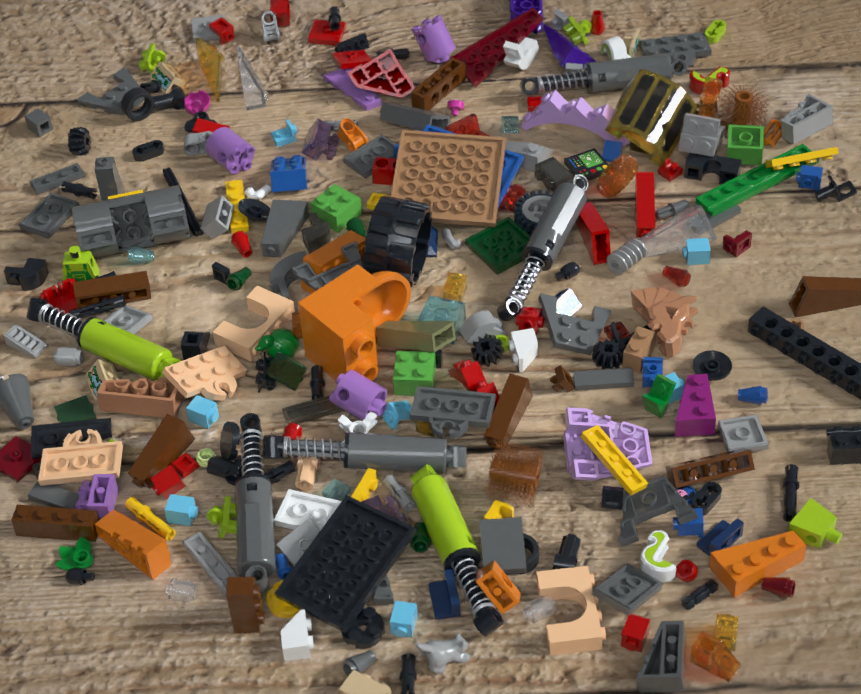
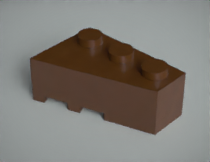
M228 577L226 597L234 634L260 633L261 624L265 623V613L262 611L263 596L255 577Z

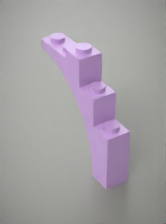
M556 90L551 93H545L541 98L540 105L533 112L529 111L523 116V122L520 126L526 131L534 126L561 123L574 125L589 130L605 140L622 142V147L630 143L633 130L608 104L602 107L599 106L594 110L582 97L576 100L573 99L568 103Z

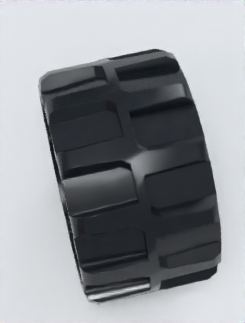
M389 196L381 197L374 208L369 222L364 246L363 269L370 274L380 271L397 272L409 281L411 288L416 285L422 273L430 243L432 228L430 206L426 203Z

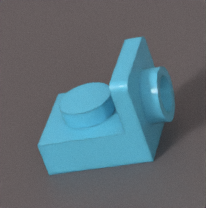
M289 119L285 120L286 128L271 132V138L277 147L296 142L295 134H297V128Z
M407 400L388 402L383 420L391 429H396L399 420L410 419L412 405Z

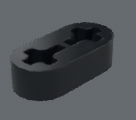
M153 140L134 147L132 153L135 161L142 162L162 155L165 150L162 141Z
M715 482L706 483L693 497L691 508H702L703 516L708 514L721 499V486Z

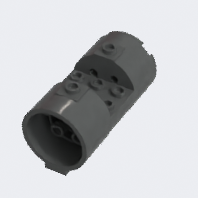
M179 185L72 207L80 250L90 251L93 257L96 258L190 238L187 216Z

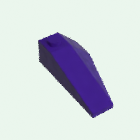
M544 24L543 28L554 57L560 61L558 63L560 66L565 68L566 63L583 64L584 67L585 63L596 62L595 59L586 52H583L559 32Z

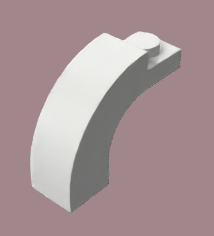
M526 37L520 44L505 41L503 45L506 53L504 63L519 69H527L539 51L537 40Z

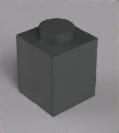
M39 108L24 116L27 128L38 137H42L53 130L50 116Z

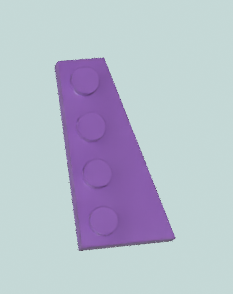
M338 69L323 75L324 81L327 83L331 82L334 88L342 90L345 96L353 98V101L366 111L382 106L381 99L375 92L357 88L347 73L352 69Z

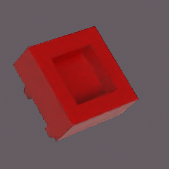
M668 158L658 168V174L671 182L683 174V168L678 166L677 162L674 163L671 161V158Z

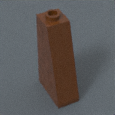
M802 276L789 302L794 316L801 317L861 305V278Z
M509 374L493 412L490 427L486 429L484 434L486 443L490 447L498 449L497 444L499 446L501 441L503 446L506 442L507 444L509 443L508 441H510L533 397L528 378Z
M169 414L165 416L128 472L133 479V484L140 488L144 486L151 489L154 483L150 478L168 467L170 463L179 458L193 443L195 437L182 420Z

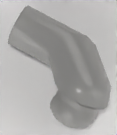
M445 228L442 231L444 240L450 249H459L461 247L460 239L454 240L450 229Z

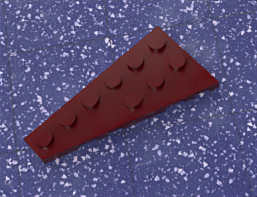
M533 7L451 58L465 63L466 78L476 88L505 59L506 53L503 48L505 41L520 44L543 21L542 16Z

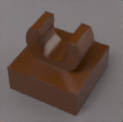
M561 365L554 369L556 375L550 378V381L555 384L552 388L556 392L562 390V388L567 392L574 390L571 375Z

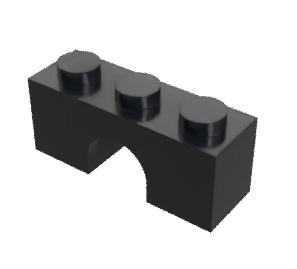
M689 152L685 163L684 178L701 181L705 174L714 173L719 176V184H724L740 175L742 160L716 155L712 157Z

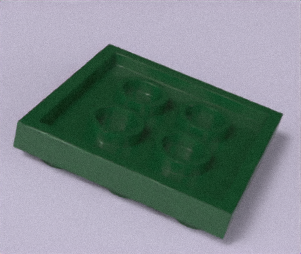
M507 217L497 222L496 227H488L466 238L465 245L498 275L523 261L521 253L530 235L510 217Z

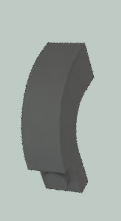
M305 251L289 255L275 265L270 275L271 292L290 299L288 286L293 281L299 279L293 275L292 268L303 264V257L306 256Z

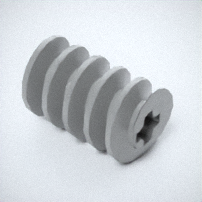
M635 238L629 239L607 257V265L612 273L620 276L622 272H626L645 257L647 249L640 240Z

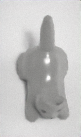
M459 632L451 640H430L426 643L416 644L421 654L427 657L430 671L437 674L445 671L448 662L466 663L470 660V655L465 652L468 648V643L461 637Z

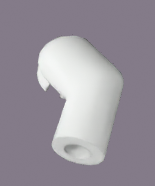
M267 184L258 191H254L253 188L245 190L246 198L256 200L262 199L271 192V188Z

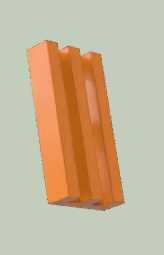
M772 119L764 129L763 142L765 146L770 144V147L774 148L782 137L781 121ZM776 124V127L771 131V134L768 136V138H765L767 134L770 132V130L773 128V126Z

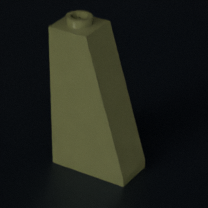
M386 321L376 327V336L380 346L434 353L456 340L454 321Z

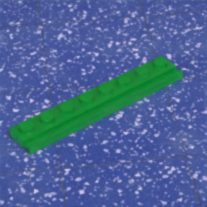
M801 144L773 159L812 152V150ZM816 158L817 162L807 164L805 161H800L798 166L789 167V164H785L783 169L773 170V167L766 168V164L763 163L696 197L695 203L706 213L709 212L711 217H714L796 175L797 172L801 171L802 165L813 166L819 163L820 158Z

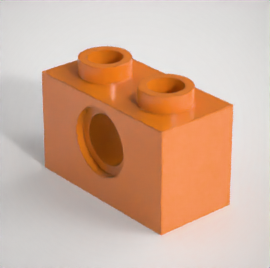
M495 560L477 572L476 583L501 614H504L520 602L521 592Z

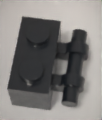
M852 425V427L841 428V426L826 428V436H829L827 453L830 465L861 464V427L859 425Z

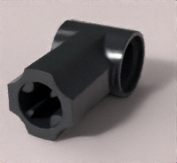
M175 88L168 94L154 96L155 111L169 108L184 109V99L186 98L184 91L181 88Z
M214 456L209 459L206 468L208 474L225 478L233 486H235L236 480L243 474L242 460L239 459L231 462Z
M568 534L563 536L559 553H556L554 557L553 570L577 567V556L581 539L576 535Z

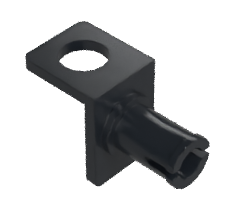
M830 175L827 176L829 180L828 186L814 192L819 202L832 195L841 202L857 194V190L851 181L837 186ZM845 187L851 189L849 193H841V190Z

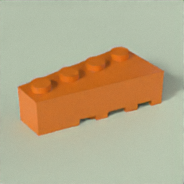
M113 509L95 523L98 537L152 580L172 565L170 560L171 554L167 548L166 540L129 519L124 514Z
M794 531L711 552L709 568L735 598L761 584L764 577H774L804 561L807 545Z

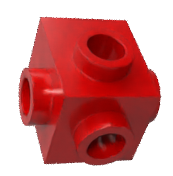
M523 307L520 314L516 316V326H519L518 331L533 328L535 335H537L540 328L544 326L542 308Z

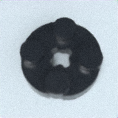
M363 608L346 633L341 631L343 640L348 645L349 643L355 645L357 649H368L377 645L385 632L383 618L376 612L375 608ZM360 626H367L365 631H362L361 629L357 628H359Z

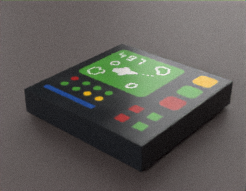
M595 148L564 159V164L574 176L578 174L583 175L588 181L611 173V167Z

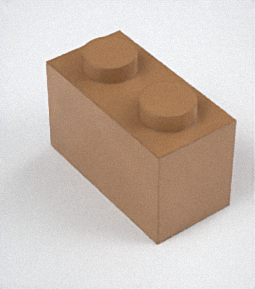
M639 326L636 328L623 352V368H632V371L641 374L643 370V357H650L655 348V331Z

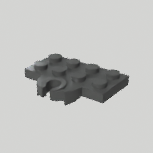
M704 32L686 35L679 34L670 37L663 36L654 39L647 38L640 40L639 44L643 56L667 53L670 60L673 58L684 60L687 63V68L694 66L696 57L711 56V48ZM676 63L674 68L679 69L680 63Z
M417 386L410 411V420L429 422L432 433L439 438L443 437L444 429H451L449 430V439H454L462 436L469 426L490 427L496 394Z

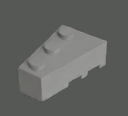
M811 94L806 95V99L803 102L800 101L798 107L795 110L792 109L781 120L782 138L795 144L833 124V107Z

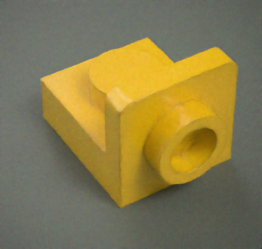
M495 500L484 516V520L514 517V507L508 503Z

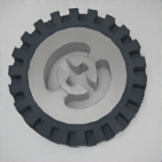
M538 190V194H535V191H531L530 196L526 193L524 198L520 197L519 202L516 201L514 206V222L526 233L530 234V236L554 192L550 195L548 190H546L545 194H542V190Z

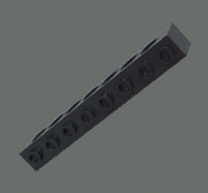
M764 306L749 318L748 332L861 399V363Z

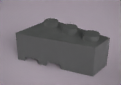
M661 621L651 643L652 647L644 658L643 667L636 676L639 693L685 692L687 634L684 621Z

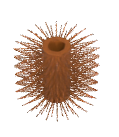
M731 89L733 92L730 94L731 91L728 93L727 90V93L721 100L724 104L721 105L720 101H717L720 106H717L720 109L717 112L722 114L716 118H723L722 122H726L721 124V126L725 125L727 128L728 125L754 126L756 124V126H761L760 119L762 118L763 122H767L764 119L767 116H763L766 112L762 108L765 107L768 111L766 106L769 105L766 101H764V104H761L763 101H759V99H764L765 95H760L761 98L753 94L754 92L750 93L746 89L736 93Z
M501 441L499 446L497 444L499 450L495 449V459H493L492 455L488 474V483L490 485L488 487H491L501 500L503 497L496 490L506 500L508 498L504 493L507 494L514 504L516 501L512 499V496L523 506L520 500L517 499L518 496L526 506L527 503L524 501V498L532 506L529 499L534 501V496L532 495L534 492H537V486L539 487L538 483L541 480L540 464H542V462H539L542 460L539 456L543 457V455L536 448L539 456L535 453L533 456L524 445L522 447H524L529 455H526L522 447L520 448L519 446L518 449L522 451L521 454L512 445L514 450L517 451L516 453L508 446L507 442L503 446ZM505 445H507L510 452L512 451V453H509V451L505 448ZM487 488V490L491 493L490 496L487 493L489 499L493 495L494 499L496 498L497 500V497L495 496V494L491 492V489Z

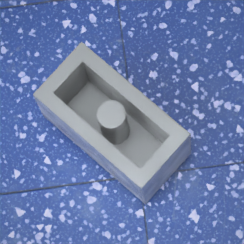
M223 196L208 203L200 229L212 239L228 231L234 205Z

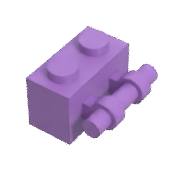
M94 474L91 486L89 481H83L82 486L79 487V500L76 501L75 509L97 510L99 520L115 508L118 494L114 474Z

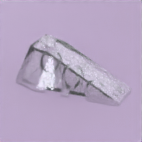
M240 46L236 47L246 110L266 107L265 100H268L267 90H263L261 81Z
M695 203L677 213L639 240L647 249L645 257H651L673 251H682V247L686 246V239L708 238L710 243L717 239L703 208Z

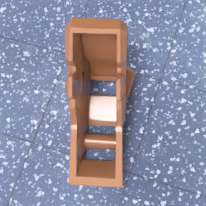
M660 287L631 291L633 309L648 323L647 326L656 332L655 344L661 342L658 349L666 357H674L681 351L683 335L688 334V327H694V321L691 320V317L698 313V309L690 307V305L697 300V297L692 295L682 297L676 292Z

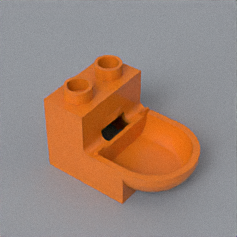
M357 264L299 301L298 307L305 356L314 364L319 365V368L322 366L323 371L335 381L341 373L346 374L349 370H354L373 381L379 373L376 351V327L386 321L401 320L411 298L409 281L401 274L392 271H380L370 274Z

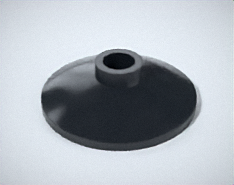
M251 198L242 199L238 203L239 211L250 220L267 221L270 207L265 203Z
M704 351L694 358L693 370L696 374H708L710 381H717L726 378L730 374L732 362L722 352Z

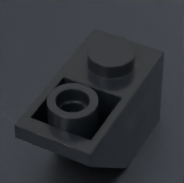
M184 332L181 342L184 360L205 353L210 332Z

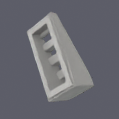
M14 325L4 335L7 346L34 358H37L47 347L45 342L17 325Z

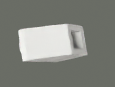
M533 328L511 332V340H508L510 352L513 351L514 353L512 354L513 363L518 366L519 372H524L538 355V341Z
M305 609L300 610L281 630L284 661L311 658L310 649H314L313 636H308V631H312L311 618H306Z

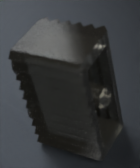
M554 156L535 164V177L538 181L541 180L545 184L547 190L555 192L559 184L566 183L573 178L572 173L562 166Z

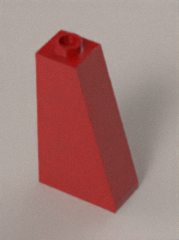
M636 172V237H655L654 172Z
M586 202L575 223L593 265L607 263V257L611 254L609 228L593 204Z

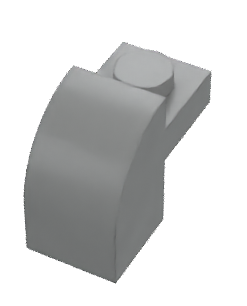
M480 311L471 315L459 329L466 342L473 344V341H479L478 336L484 338L485 334L496 336L506 335L507 333L503 323L499 319L494 318L490 311Z

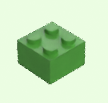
M728 125L726 157L742 160L741 164L761 165L764 126Z
M333 184L310 202L312 218L337 233L346 227L350 219L358 218L362 214L361 198L336 184Z
M396 351L393 374L394 395L415 396L417 386L434 388L436 374L435 352Z

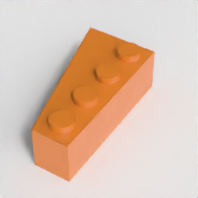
M350 230L303 257V263L307 262L316 275L348 262L341 253V247L355 241L362 258L366 238ZM301 280L302 289L311 294L315 292L313 288Z

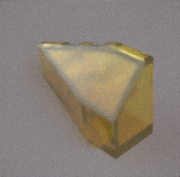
M195 38L199 64L216 102H220L222 62H224L222 52L219 53L216 46L200 38Z

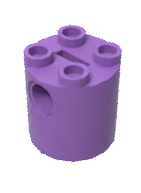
M441 15L435 16L432 20L427 18L421 22V26L417 25L411 29L427 62L442 63L450 58L449 54L456 49Z
M221 127L214 131L206 143L207 154L231 174H238L243 170L247 171L251 168L255 148L228 127Z
M349 370L346 374L341 373L336 380L338 385L331 393L329 401L362 421L370 411L379 417L384 413L387 407L385 402L387 397L386 388L354 370Z

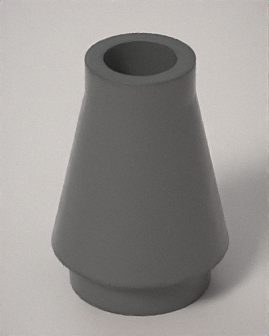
M368 650L367 652L346 658L342 665L343 670L347 676L353 670L363 673L371 664L376 662V656L371 650Z

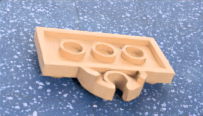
M225 346L163 369L164 376L185 398L202 393L206 399L211 401L225 400L226 393L221 389L226 390L231 398L237 387L235 379L243 377L247 373V369Z
M92 429L87 430L89 438L81 442L83 439L81 430L73 434L68 433L64 439L63 447L43 449L38 478L40 486L92 481L94 474H114L115 478H119L123 452L122 442L103 443L97 430L94 431Z

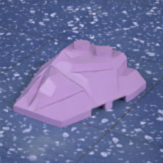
M567 407L565 416L566 429L563 440L567 472L571 473L575 480L595 481L613 476L581 438L583 431L596 425L601 427L637 470L650 467L653 464L648 430L646 428L625 421L621 424L611 421L610 416L605 415L603 418L592 414L593 410Z

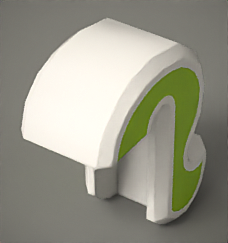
M616 36L602 41L600 46L602 56L608 54L610 60L631 58L630 55H627L625 43L620 37Z
M656 530L649 534L647 546L641 551L640 569L642 572L664 583L675 578L676 566L662 560L669 549L667 545L669 536L664 531Z

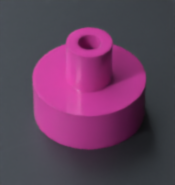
M448 100L447 109L452 110V116H458V112L464 110L463 101Z

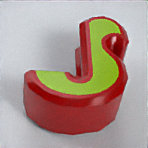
M718 67L705 78L693 70L689 74V88L702 96L715 94L719 86L725 88L729 85L730 70L726 67Z

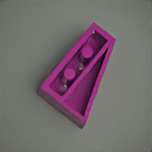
M708 374L688 375L675 422L674 437L715 434L716 415Z

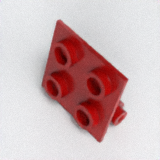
M67 278L61 282L62 285L57 283L58 288L52 285V287L42 290L39 298L46 300L54 309L58 308L59 312L64 310L65 314L69 313V310L77 309L73 289L74 278Z

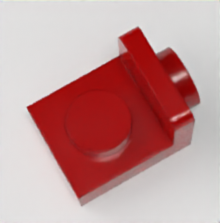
M222 17L209 24V29L220 37L222 45L235 38L234 26Z

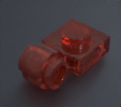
M511 185L509 192L505 194L501 201L499 209L514 212L516 201L519 202V198L524 197L526 189L522 185Z

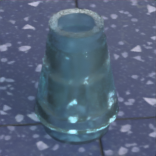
M133 246V248L129 247L128 262H132V264L154 262V251Z

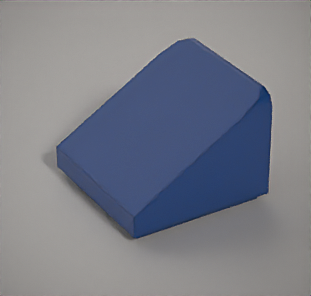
M605 140L602 153L603 159L608 162L619 163L622 153V142Z

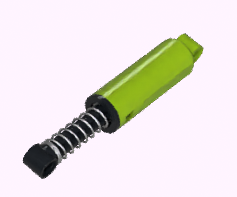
M31 298L29 301L27 319L50 325L52 328L67 333L69 336L77 338L80 348L148 379L159 380V377H165L163 374L165 367L181 362V360L173 358L172 352L169 349L101 319L90 317L83 322L81 318L77 319L74 315L71 317L70 313L65 314L64 310L59 312L58 308L54 309L46 300Z
M426 464L410 476L413 484L411 490L412 497L444 570L453 569L454 576H457V581L463 589L466 601L470 609H472L474 625L483 636L487 637L502 626L504 620L492 601L476 583L477 566L481 560L480 554L446 480L437 475L435 470Z

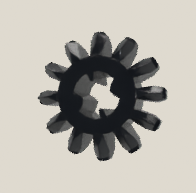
M77 127L70 129L67 141L72 155L82 156L89 153L91 136L86 128Z
M485 334L484 338L478 336L479 341H473L474 347L471 348L474 361H478L481 366L486 364V366L490 367L492 362L497 365L496 359H502L501 353L504 352L501 340L497 339L495 335L489 337L488 334Z
M607 339L604 342L598 341V344L594 345L593 362H595L596 367H602L603 370L606 368L612 369L613 367L618 369L623 364L624 348L621 342L615 343L614 339L612 341Z

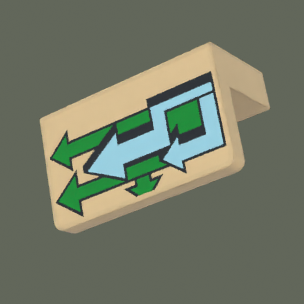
M637 28L634 37L624 36L623 38L627 55L635 57L639 48L640 28Z
M160 61L150 75L151 80H157L161 83L160 90L164 94H168L173 84L182 88L186 84V81L172 66Z
M99 359L85 375L95 401H98L97 391L103 380H119L114 365Z

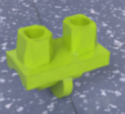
M573 16L569 17L570 23L563 27L566 35L570 36L571 41L575 45L583 42L585 45L588 44L589 41L585 37V33L591 31V22L589 20H581L578 24Z
M155 43L149 45L148 50L142 52L144 60H140L138 66L142 72L149 70L152 74L159 61L165 62L166 55L162 50H156Z
M225 496L224 505L221 506V509H219L218 505H214L213 508L207 511L206 518L212 522V525H217L219 522V538H224L226 533L236 534V520L229 519V517L236 518L235 503H231L230 496Z

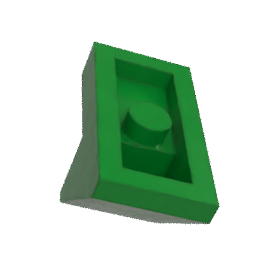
M661 374L656 375L650 392L642 395L645 410L659 418H663L676 382Z

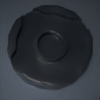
M227 421L221 432L220 453L222 459L233 461L238 455V450L235 449L236 445L240 443V429L235 422Z

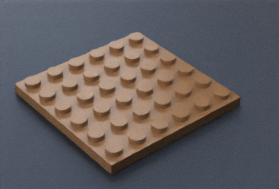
M402 130L391 197L428 204L432 212L433 223L496 227L506 138Z

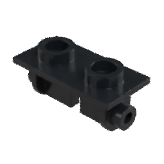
M364 32L338 43L337 47H335V52L370 48L366 33Z
M263 352L261 359H257L256 362L258 373L255 383L258 384V393H260L262 388L272 391L276 387V361L272 357L266 358V352Z

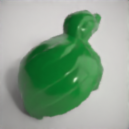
M277 328L270 335L263 336L254 349L256 351L266 349L267 355L275 360L287 361L298 350L299 340L292 331L285 328Z

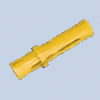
M130 497L126 501L125 507L132 511L139 521H144L166 541L174 538L176 531L151 511V508L147 505H142L135 497Z

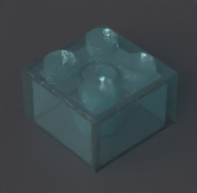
M429 295L418 321H454L457 340L460 333L459 329L466 319L465 302ZM456 340L452 341L449 344L455 345Z

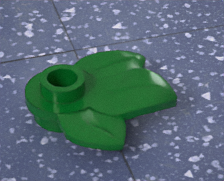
M80 537L75 547L60 546L59 555L61 559L55 565L62 570L89 568L93 563L91 543L86 538Z

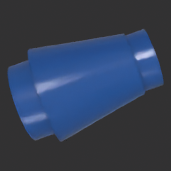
M762 385L739 389L738 400L762 405V403H767L768 389Z

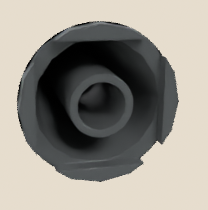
M11 374L4 381L2 378L0 379V407L16 428L27 429L34 422L30 383L23 374Z

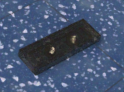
M330 395L282 408L287 425L288 423L300 424L343 412L344 410L329 401Z

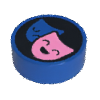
M689 485L676 488L678 493L690 505L693 497L696 495L694 488Z

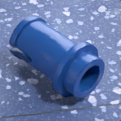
M281 553L275 556L278 570L277 575L280 579L284 580L293 567L289 565L286 555Z

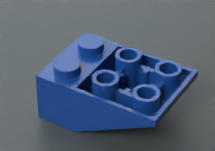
M294 155L292 158L285 159V157L280 156L271 160L270 177L272 192L307 189L306 157Z

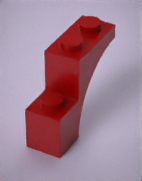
M468 359L454 363V368L448 370L450 377L457 379L467 391L496 394L494 406L496 407L500 398L494 382H486L478 361L471 362Z

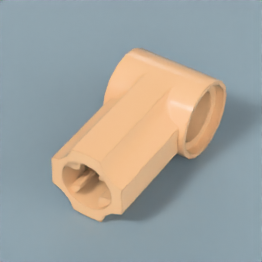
M302 456L301 459L298 457V472L295 485L301 491H309L313 488L316 471L319 472L321 457H318L317 460L312 456L309 459L306 456Z

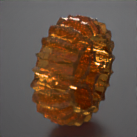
M622 154L617 159H614L597 180L596 188L599 193L606 198H612L625 189L638 171L639 164L629 154Z

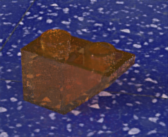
M703 631L691 647V663L728 682L732 680L740 668L741 664L721 640Z

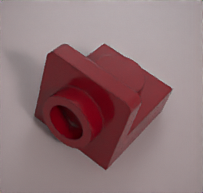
M746 230L742 234L737 235L735 239L727 234L724 235L723 249L737 258L751 247L752 233Z

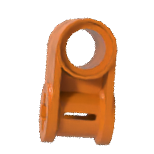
M345 118L341 121L337 135L351 152L368 143L367 136L358 128L353 120Z

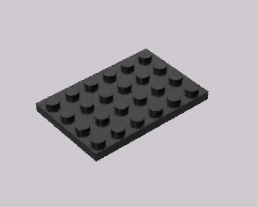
M346 495L274 594L276 598L299 610L305 609V613L346 633L417 531L415 527Z

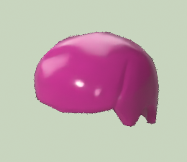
M199 90L196 93L190 92L184 99V107L192 115L199 111L206 112L209 109L210 97L203 90Z

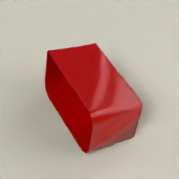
M270 0V11L276 16L277 26H290L289 0Z
M376 157L372 167V183L393 186L397 159Z

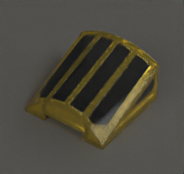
M640 69L625 87L605 131L618 140L624 136L650 154L648 159L661 167L663 162L670 158L680 140L685 114H694L698 107L689 94L675 82L660 74Z

